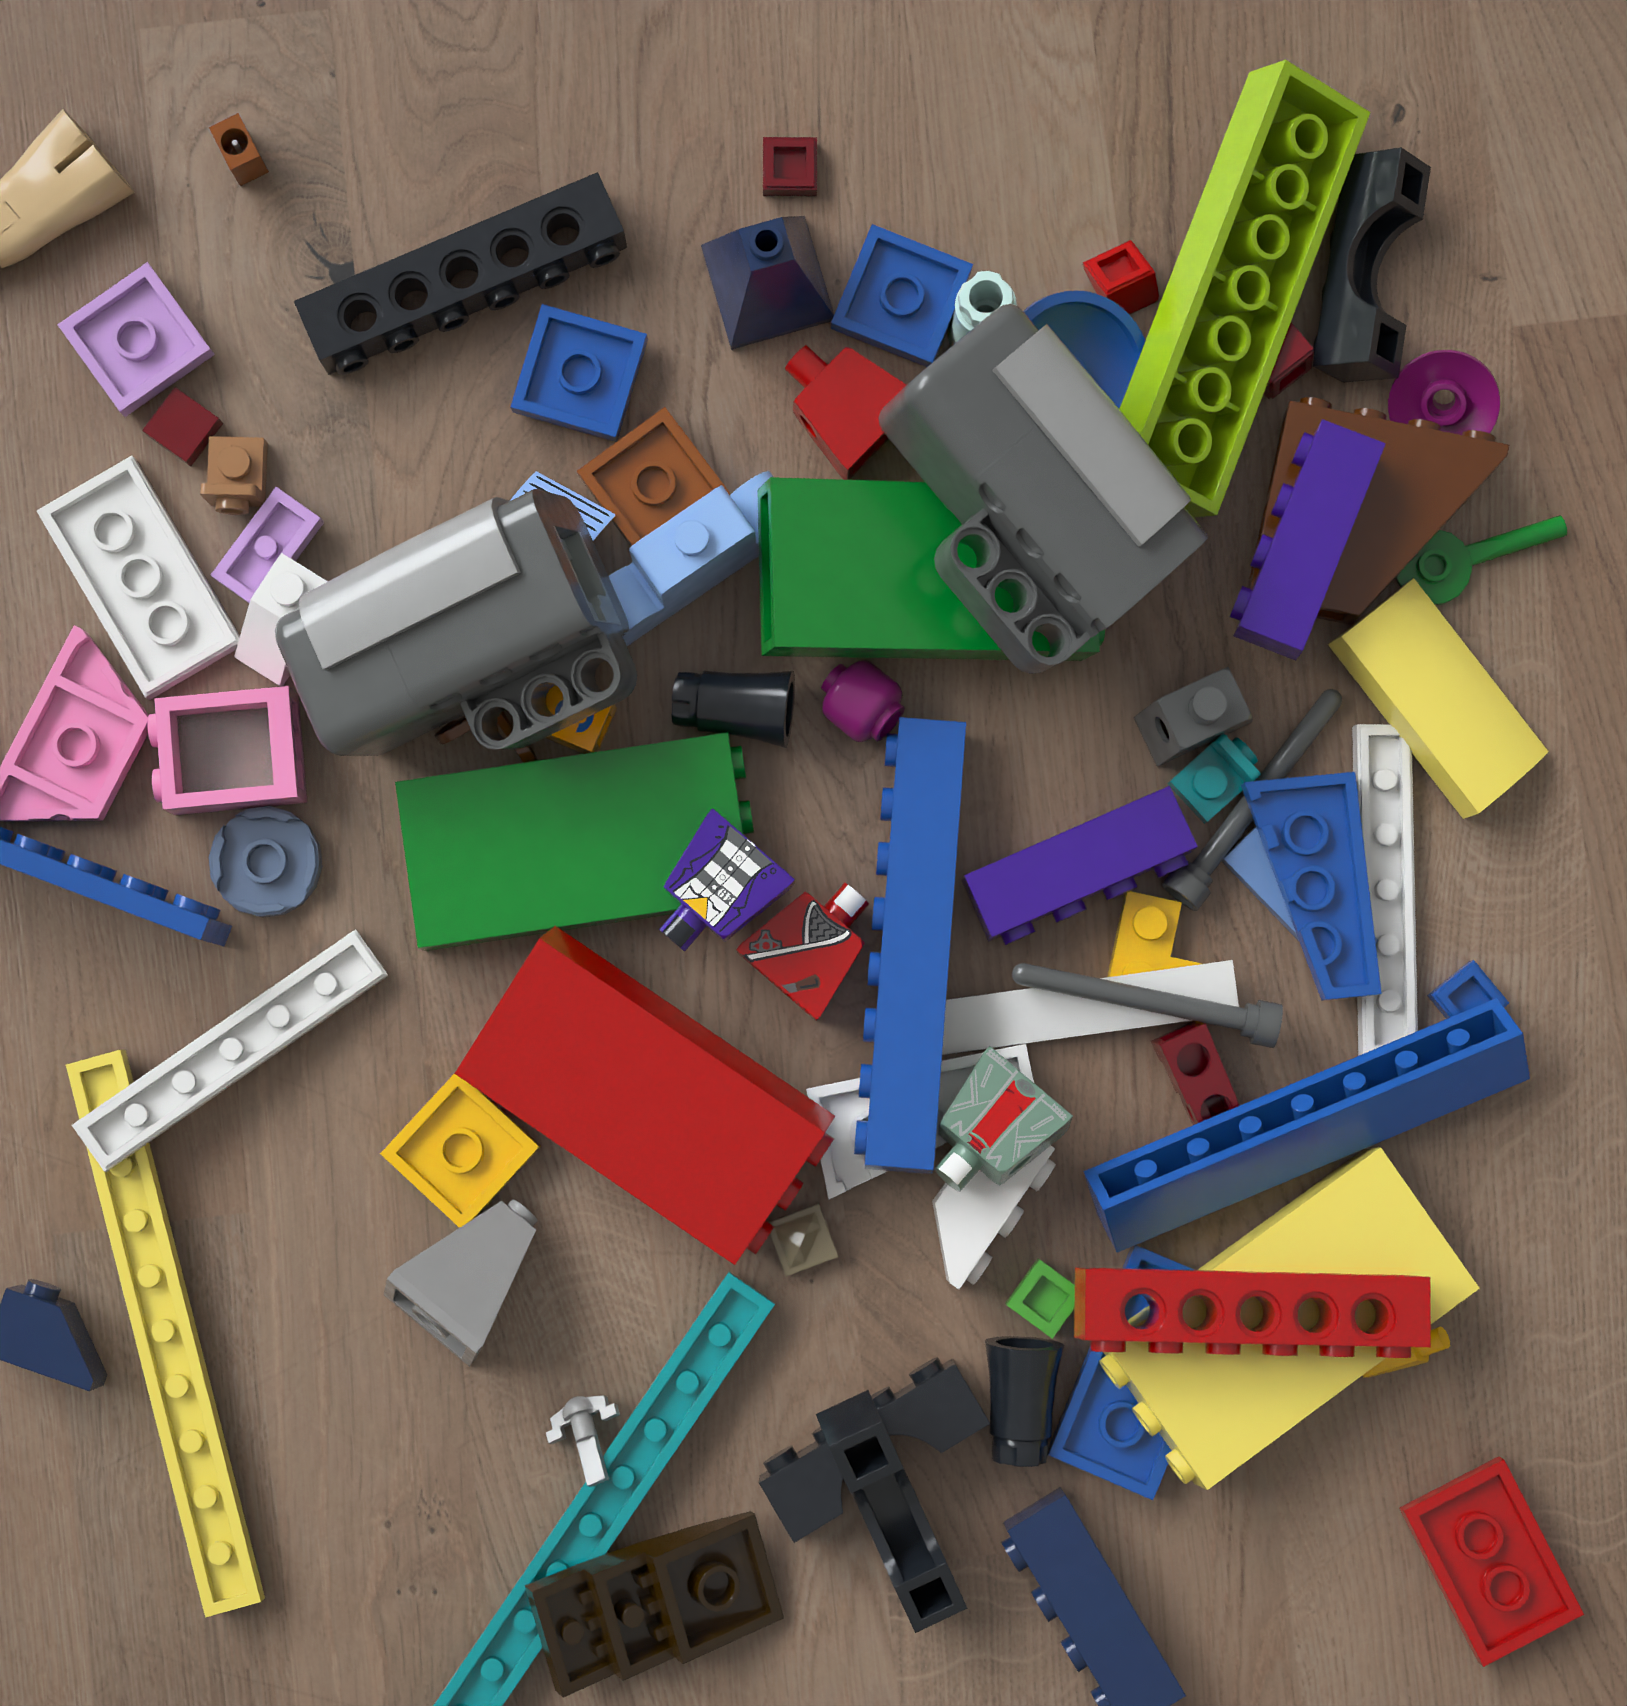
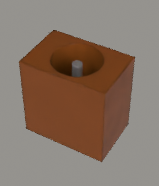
M239 113L209 127L229 169L240 186L269 173Z

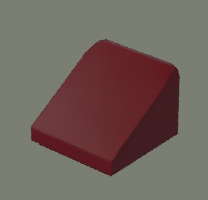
M1292 322L1264 391L1268 399L1275 398L1312 368L1314 348Z

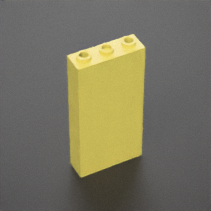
M1381 1147L1363 1149L1198 1269L1210 1271L1430 1277L1431 1324L1480 1289ZM1197 1295L1189 1298L1183 1307L1184 1321L1190 1328H1195L1206 1317L1205 1303ZM1255 1297L1247 1299L1240 1311L1242 1323L1246 1328L1252 1329L1260 1323L1263 1316L1262 1305ZM1311 1298L1305 1300L1298 1309L1300 1325L1305 1330H1309L1316 1325L1319 1319V1308ZM1368 1300L1361 1302L1355 1311L1356 1324L1362 1331L1368 1330L1375 1321V1309ZM1149 1306L1128 1320L1129 1324L1133 1327L1142 1325L1149 1316ZM1126 1341V1352H1103L1106 1356L1099 1360L1107 1376L1118 1389L1126 1385L1133 1394L1138 1404L1132 1410L1144 1429L1152 1437L1159 1432L1172 1450L1165 1455V1458L1178 1478L1184 1484L1192 1480L1195 1485L1208 1490L1385 1358L1376 1357V1346H1355V1357L1319 1356V1345H1298V1356L1263 1355L1262 1344H1241L1240 1355L1205 1353V1343L1183 1342V1353L1171 1354L1148 1352V1342Z

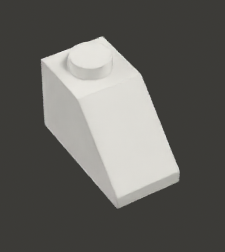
M281 553L250 599L234 657L282 687L289 678L290 673L276 642V625L284 615L299 608L300 596L328 581Z

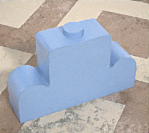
M770 471L762 472L751 478L731 495L728 494L723 485L715 488L629 548L632 563L609 575L629 625V631L622 636L626 646L759 556L757 490L770 477H774Z

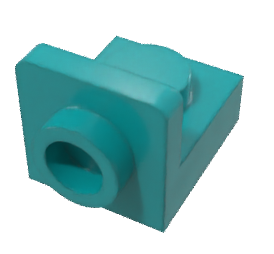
M1223 733L1167 784L1205 824L1242 791L1241 784L1254 781L1261 773L1254 766L1258 759L1248 745L1238 737L1231 741Z

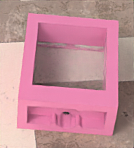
M289 686L154 698L155 714H149L148 735L151 746L153 748L158 747L160 769H153L152 789L155 801L162 802L163 810L174 815L307 803L299 695Z

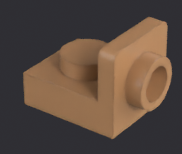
M209 436L207 483H201L200 495L211 506H215L216 512L229 515H244L249 513V507H261L266 501L268 442L265 438Z

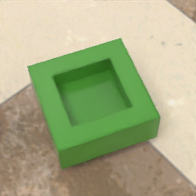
M1037 1258L1005 1304L1053 1339L1075 1308V1285Z

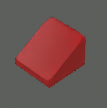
M1132 240L1083 262L1084 270L1096 294L1112 300L1129 315L1155 303L1159 299L1156 273Z

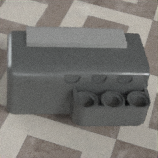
M1005 304L994 310L910 381L880 411L878 420L881 430L945 507L962 524L943 540L936 549L934 561L938 574L1009 660L1023 672L1029 674L1041 673L1067 660L1091 637L1108 628L1194 553L1209 537L1185 508L1191 500L1190 496L1125 415L1049 325L1046 324L1038 330L1024 311L1016 305ZM959 543L968 545L973 549L977 558L976 568L967 567L961 562L957 552ZM996 587L1005 589L1010 593L1014 604L1012 613L1003 611L996 603ZM1034 631L1042 633L1047 638L1050 644L1048 657L1041 656L1034 649L1032 644Z
M533 489L511 501L499 497L492 498L381 553L300 596L299 608L280 618L275 628L278 648L313 729L323 747L332 754L339 756L383 755L465 715L477 741L486 748L496 750L524 748L624 700L634 690L638 676L633 659L622 637L625 635L624 633L629 631L626 615L581 514L567 497L540 489ZM607 661L613 669L614 676L610 687L602 691L596 684L595 673L598 666L602 662ZM554 685L558 686L563 694V706L555 715L549 711L546 705L547 693ZM505 709L510 712L514 722L513 730L507 738L501 736L497 727L498 717Z

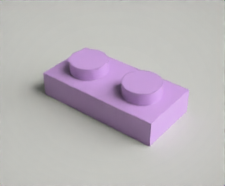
M275 487L211 573V576L243 600L250 603V599L279 555L283 553L296 561L324 522L316 514L278 487Z

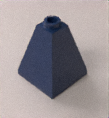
M788 216L737 229L701 245L731 350L832 321L834 317L833 308L805 216Z

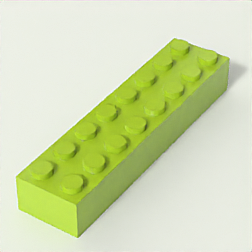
M1287 60L1251 71L1248 74L1119 408L1190 496L1191 500L1185 508L1193 517L1218 515L1371 113Z

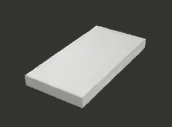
M133 456L126 458L37 510L41 520L145 698L148 700L153 699L236 650L240 635L145 473Z

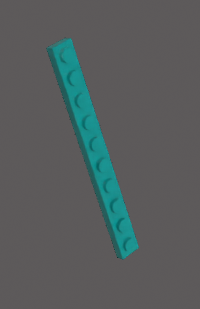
M729 1271L603 1455L609 1480L593 1487L587 1486L586 1482L584 1483L433 1706L504 1705L542 1649L525 1585L607 1553L768 1316L775 1302Z

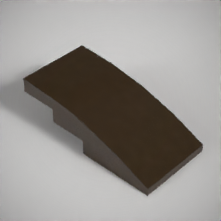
M751 1511L694 1525L638 1542L525 1585L555 1691L563 1698L614 1674L624 1681L673 1658L685 1664L784 1619L755 1513Z

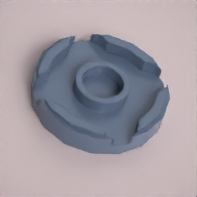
M271 806L248 808L235 815L236 817L231 819L226 826L223 825L214 837L209 854L211 880L217 891L221 893L222 897L238 911L264 918L285 915L305 903L317 888L323 867L321 847L310 826L293 813Z

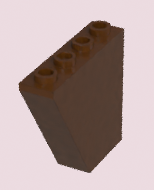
M1304 397L1299 402L1290 401L1283 415L1255 551L1263 534L1273 538L1280 518L1271 515L1283 483L1294 486L1301 467L1291 464L1304 432L1314 435L1321 420L1324 419L1386 443L1316 617L1353 625L1507 457L1510 445L1495 442L1496 437L1483 431L1467 430L1462 435L1440 431L1441 426L1428 420L1412 419L1408 421V424L1386 420V414L1374 409L1358 408L1353 413L1332 409L1330 402L1319 398ZM1251 567L1247 588H1253L1260 569Z

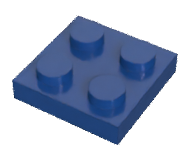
M872 224L831 321V329L928 367L937 357L955 312L957 294L962 284L968 281L973 264Z
M542 304L510 406L512 412L617 442L648 342L647 334Z

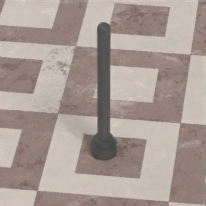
M1328 689L1321 694L1255 781L1286 778L1341 706L1342 696L1337 690ZM1245 795L1192 863L1187 861L1189 865L1170 873L1162 883V887L1169 895L1193 911H1198L1209 897L1211 892L1208 887L1213 882L1210 877L1253 821Z
M1026 963L1016 965L1012 971L1013 980L1022 986L1240 1030V1036L1248 1037L1250 1044L1274 1048L1281 1029L1283 1005L1258 1000L1256 1005L1246 1003L1245 1008Z

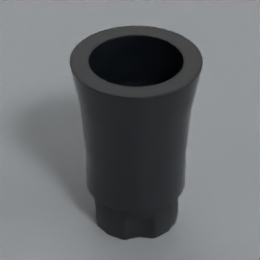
M703 671L702 674L678 672L672 694V723L681 727H697L698 731L728 733V735L756 739L787 748L794 710V671L770 673Z
M1001 1336L988 1338L985 1340L990 1384L989 1433L993 1435L992 1459L999 1464L1017 1467H1034L1046 1463L1048 1438L1052 1436L1053 1405L1057 1375L1064 1344L1036 1337Z

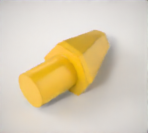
M1441 1326L1431 1330V1348L1411 1347V1358H1385L1362 1375L1363 1378L1427 1363L1430 1354L1450 1347V1339L1446 1330Z

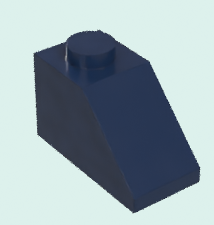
M28 1279L26 1286L21 1284L6 1288L0 1303V1360L87 1391L104 1386L107 1378L106 1370L75 1303L59 1298L60 1288L39 1280Z

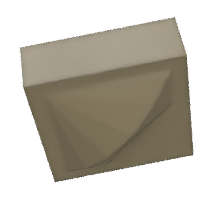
M819 1203L769 1222L775 1226L770 1235L786 1277L839 1257Z

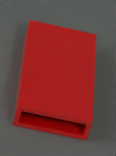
M554 926L539 938L454 1073L733 1265H736L746 1249L755 1255L775 1227L766 1221L774 1207L777 1205L784 1211L787 1210L804 1184L795 1176L806 1161L816 1167L834 1140L833 1137L826 1133L835 1118L834 1114L557 926Z

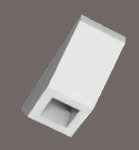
M1053 1146L1048 1147L1000 1186L979 1170L961 1192L953 1189L945 1182L935 1196L932 1203L946 1279L957 1289H960L965 1280L972 1285L977 1282L992 1259V1256L985 1252L997 1233L1006 1238L1021 1218L1024 1210L1017 1206L1018 1202L1029 1187L1038 1191L1045 1183L1056 1165L1049 1159L1055 1150Z

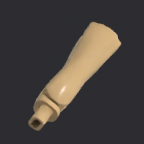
M64 109L56 115L31 143L15 165L0 179L1 268L14 265L26 259L58 236L101 214L135 193L133 188L93 140Z

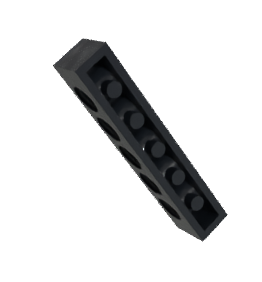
M596 172L299 298L294 303L317 357L328 375L335 372L345 375L362 369L368 364V358L386 350L389 353H398L413 347L419 342L418 337L436 329H439L441 332H447L459 328L469 321V315L487 307L490 310L506 308L514 304L520 298L519 294L537 286L541 289H549L560 285L570 277L569 272L588 264L591 268L607 265L620 256L619 251L626 249L627 243L624 229L600 175ZM564 227L573 228L579 232L577 239L569 245H557L551 241L553 234ZM519 248L529 253L526 261L519 266L508 267L501 263L504 254L511 249ZM462 270L477 272V280L470 287L461 289L451 285L453 277ZM422 291L428 294L424 305L416 310H406L401 307L403 298L410 292ZM364 312H371L377 315L375 324L369 330L357 332L351 329L352 321L357 315Z

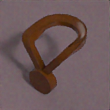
M503 711L498 717L497 724L508 737L513 730V726ZM465 715L442 727L434 736L443 745L467 733L471 728ZM530 745L515 750L523 763L538 761Z

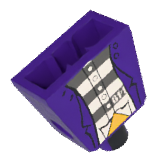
M712 808L664 885L665 891L681 905L659 930L684 952L706 927L726 942L788 892L795 884V879Z

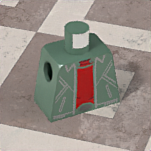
M989 1046L982 1054L940 1123V1136L953 1148L935 1167V1171L949 1186L959 1192L979 1170L1000 1186L1060 1139L1069 1130L1073 1115Z

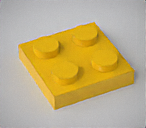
M453 1074L380 1154L460 1228L481 1213L541 1146L488 1096L456 1074Z

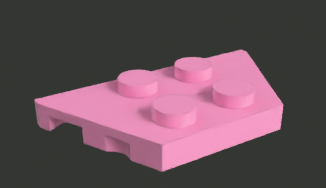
M75 625L0 766V821H103L148 735V713L89 634Z

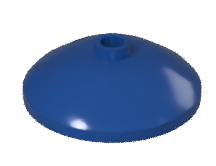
M1075 290L1051 294L1028 306L1024 313L1038 330L1048 324L1109 398L1120 408L1146 341L1133 318L1112 300L1087 291Z

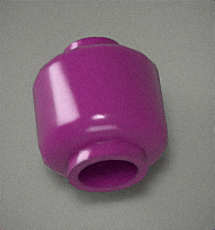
M868 660L857 661L849 667L843 664L837 665L828 674L821 686V690L826 693L822 705L824 716L856 742H865L872 738L877 742L881 741L897 725L899 717H902L905 707L900 704L903 694L899 684Z

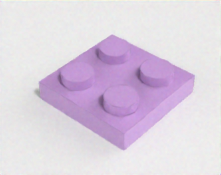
M148 262L58 324L61 331L124 417L215 355Z

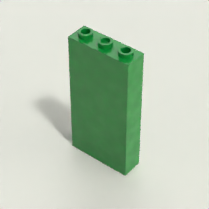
M770 477L757 490L761 656L1009 660L942 580L935 568L934 557L936 549L943 540L962 524L945 507L925 482ZM959 543L957 552L961 562L967 567L976 568L977 558L973 549L968 545ZM996 587V603L1003 611L1012 613L1014 604L1010 593L1005 589ZM1105 629L1091 637L1065 661H1082L1099 653L1100 646L1105 638ZM1034 631L1032 636L1034 649L1041 656L1048 657L1050 644L1047 638L1042 633Z
M728 733L395 782L418 948L423 951L544 934L554 926L564 931L672 915L681 904L665 891L664 885L710 810L713 808L742 834L754 833L750 801H738L735 780L746 778L741 745L730 747Z

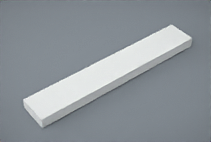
M1357 724L1352 727L1353 772L1356 774L1374 933L1378 939L1376 950L1382 992L1380 995L1357 997L1358 1056L1418 1031L1412 751L1405 740L1399 737L1400 734L1394 727L1381 724Z
M355 929L72 1124V1126L103 1171L107 1172L388 977V974Z

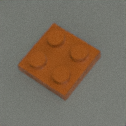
M666 407L577 470L578 477L599 505L616 514L611 521L630 546L715 488L723 485L728 494L731 495Z

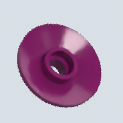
M1454 350L1432 351L1410 361L1399 372V378L1394 379L1388 397L1390 421L1408 424V421L1412 419L1428 420L1441 426L1440 431L1462 435L1467 430L1490 433L1497 422L1500 411L1499 387L1491 371L1477 358ZM1440 390H1449L1454 394L1455 398L1448 404H1440L1435 401L1434 395Z

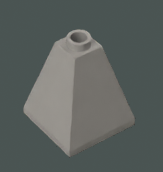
M512 1199L508 1205L502 1201L396 1268L386 1280L384 1296L470 1367L482 1349L536 1232L533 1226L537 1223V1218L516 1200Z

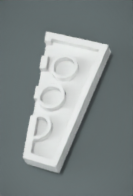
M1026 1044L995 1050L1034 1083ZM983 1053L942 1061L935 1148L946 1143L939 1134L940 1123ZM860 1078L806 1089L807 1096L835 1115L826 1131L834 1140L821 1158L828 1199L836 1197L861 1183L887 1172L884 1170L865 1169V1155H854L857 1120L868 1121L870 1099L859 1098Z

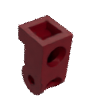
M1192 1021L1151 1040L1152 1046L1159 1060L1163 1063L1176 1093H1179L1182 1104L1193 1125L1240 1106L1206 1023Z

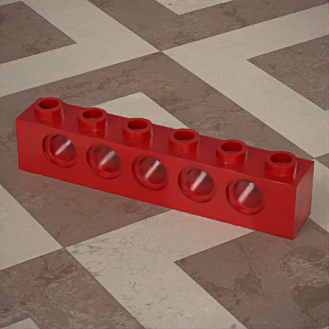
M1075 1267L1074 1338L1091 1340V1351L1126 1352V1341L1148 1342V1352L1183 1353V1342L1205 1343V1353L1240 1355L1241 1344H1262L1263 1355L1298 1356V1345H1319V1356L1355 1357V1346H1376V1357L1411 1358V1347L1431 1348L1430 1277L1384 1274ZM1141 1294L1148 1301L1150 1312L1147 1320L1142 1325L1133 1327L1126 1319L1125 1306L1131 1297ZM1197 1295L1205 1303L1206 1317L1199 1326L1190 1328L1184 1321L1183 1307L1189 1298ZM1255 1297L1262 1305L1263 1316L1256 1327L1248 1329L1241 1321L1240 1311L1247 1299ZM1311 1298L1319 1308V1319L1313 1328L1305 1330L1298 1321V1309L1305 1300ZM1364 1300H1368L1375 1309V1321L1366 1331H1362L1355 1321V1311Z

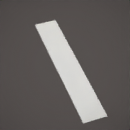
M1233 960L1100 978L1239 1007ZM1036 988L946 1000L942 1055L987 1049L989 1046L996 1048L1192 1020Z

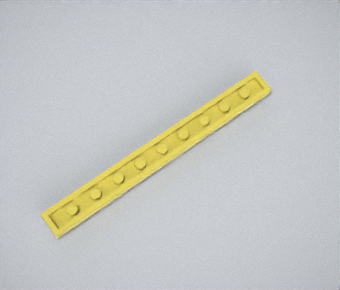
M117 1050L66 1064L79 1120L134 1082L126 1050ZM147 1143L107 1172L103 1171L87 1148L205 1618L259 1603L265 1599L150 1144Z

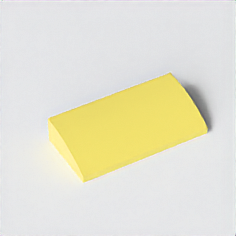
M1414 578L1328 644L1387 722L1400 734L1399 737H1402L1409 745L1412 754L1463 819L1482 812L1520 780L1549 752Z

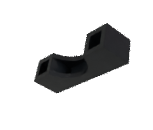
M1402 147L1355 154L1339 194L1334 231L1330 238L1331 252L1326 283L1322 289L1323 303L1318 335L1315 338L1313 347V367L1343 383L1399 378L1407 325L1387 314L1382 308L1378 298L1377 278L1381 262L1391 244L1406 229L1423 220L1431 170L1429 165Z
M938 1357L933 1358L909 1374L913 1382L896 1393H893L890 1387H886L871 1396L889 1436L905 1435L918 1438L934 1447L940 1453L945 1452L990 1424L952 1359L942 1364ZM821 1427L812 1433L816 1440L814 1443L797 1453L793 1446L779 1451L763 1463L767 1471L759 1475V1485L794 1543L843 1514L841 1499L843 1477L829 1449Z
M869 1390L817 1413L816 1417L850 1494H852L914 1632L917 1633L968 1609Z

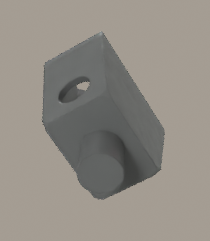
M1226 667L1157 699L1137 714L1134 720L1156 766L1159 767L1216 740L1223 733L1227 735L1251 724L1253 717L1229 667ZM1160 719L1163 721L1168 730L1169 739L1166 737L1165 733L1162 730Z

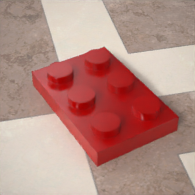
M1498 1456L1399 1507L1478 1663L1483 1667L1584 1615L1503 1458Z

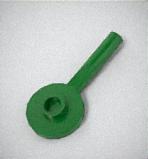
M1558 515L1469 545H1464L1452 533L1440 530L1395 579L1401 588L1414 578L1434 605H1442L1458 597L1469 583L1472 566L1567 536V526L1563 517Z

